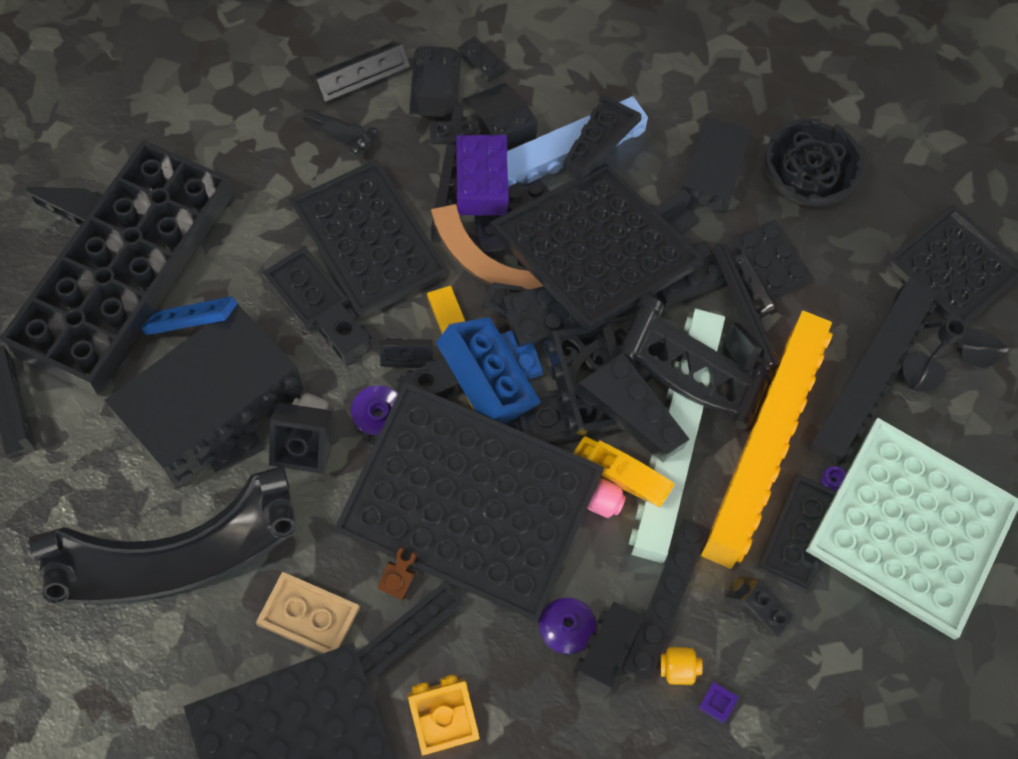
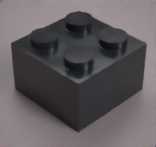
M278 402L270 419L269 466H283L284 468L323 474L330 457L332 410Z

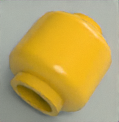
M669 647L666 650V654H661V677H666V681L669 684L693 685L696 681V675H702V658L696 657V651L693 648Z

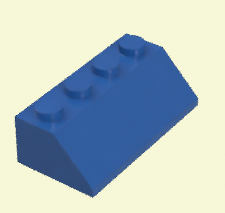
M490 317L449 324L436 342V345L477 413L502 424H507L541 402Z

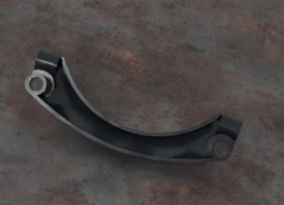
M281 466L252 474L240 493L224 510L202 525L175 536L157 540L127 542L97 538L63 527L29 537V548L35 561L40 560L39 572L43 578V599L53 604H94L153 598L202 585L254 561L291 537L296 531L294 508L284 467Z

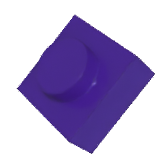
M713 682L698 709L724 724L739 697Z

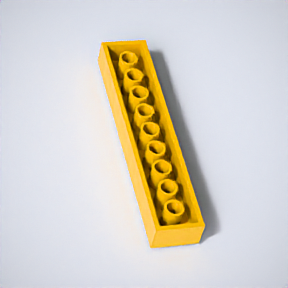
M802 310L780 358V365L777 367L772 383L769 385L700 556L732 569L736 561L741 563L744 555L748 553L753 540L751 536L760 523L762 517L760 513L768 502L771 494L770 488L781 469L779 465L788 451L790 445L788 442L797 428L799 422L797 419L806 405V396L815 382V373L821 366L825 356L823 355L824 350L828 347L833 333L829 332L832 322Z

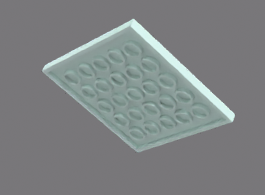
M877 418L873 422L806 551L955 640L960 637L1016 515L1018 498Z

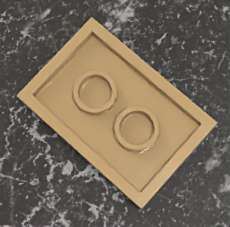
M282 572L256 624L323 654L342 646L360 607L358 604Z

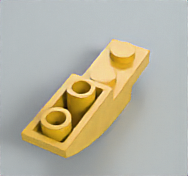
M584 436L573 452L577 456L605 467L602 477L659 508L675 485L650 467L600 440L596 442Z

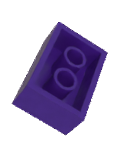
M456 135L458 214H507L509 199L507 135Z

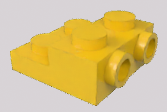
M457 674L442 677L440 679L441 684L429 686V682L412 686V692L407 693L422 755L480 739L466 681L464 678L458 679Z

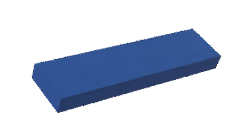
M233 296L155 311L142 325L141 329L145 335L224 321L236 307L237 302Z

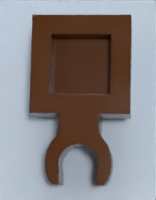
M405 546L401 547L396 554L397 563L391 561L387 563L377 589L400 600L405 599L414 578L415 572L408 568L417 558V552L415 551L412 553L410 560L403 557Z

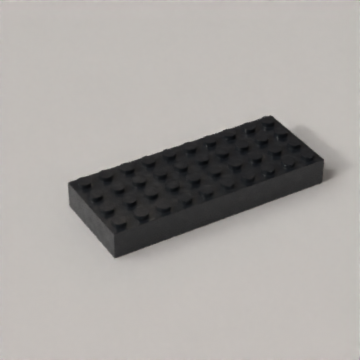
M142 140L2 333L0 343L4 345L9 354L98 396L142 332V325L156 311L234 195L230 178Z

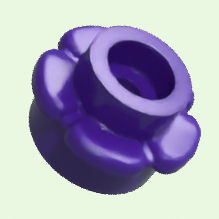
M838 466L826 468L821 478L822 485L838 491L846 475L845 470Z

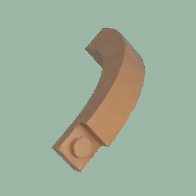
M456 204L431 209L435 228L446 250L472 276L490 286L493 282L521 286L528 290L543 286L530 271L505 266L484 254L466 233Z

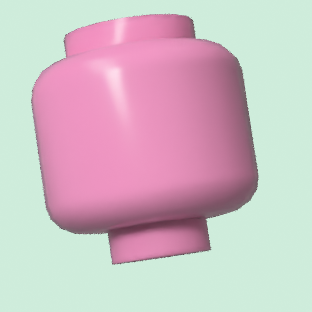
M600 478L587 509L605 518H610L613 514L618 515L626 498L623 495V489L609 480Z

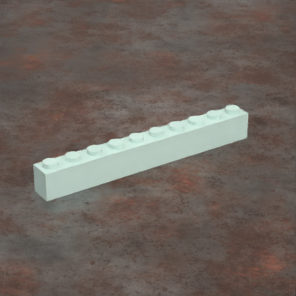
M695 309L692 318L687 317L683 332H687L691 337L717 351L725 316ZM682 354L681 362L676 361L674 369H680L683 374L688 375L689 369L686 354ZM705 367L694 373L693 377L696 382H703L704 386L708 388L710 374L709 368ZM670 388L668 389L666 399L671 401L669 408L666 409L689 437V441L683 449L665 462L660 461L653 454L651 455L648 467L675 485L660 508L647 501L644 504L639 503L635 519L640 520L638 530L632 529L629 545H633L631 555L662 564L668 555L704 407L684 398Z

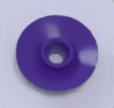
M381 385L363 389L354 398L351 406V415L355 425L366 434L379 436L398 393L390 387ZM377 411L383 412V415L381 417H375L374 413Z
M560 598L551 602L544 609L540 617L539 629L542 639L552 650L562 654H574L585 649L592 632L595 633L596 622L592 611L583 602L574 598ZM571 619L574 625L570 628L565 627L563 621Z

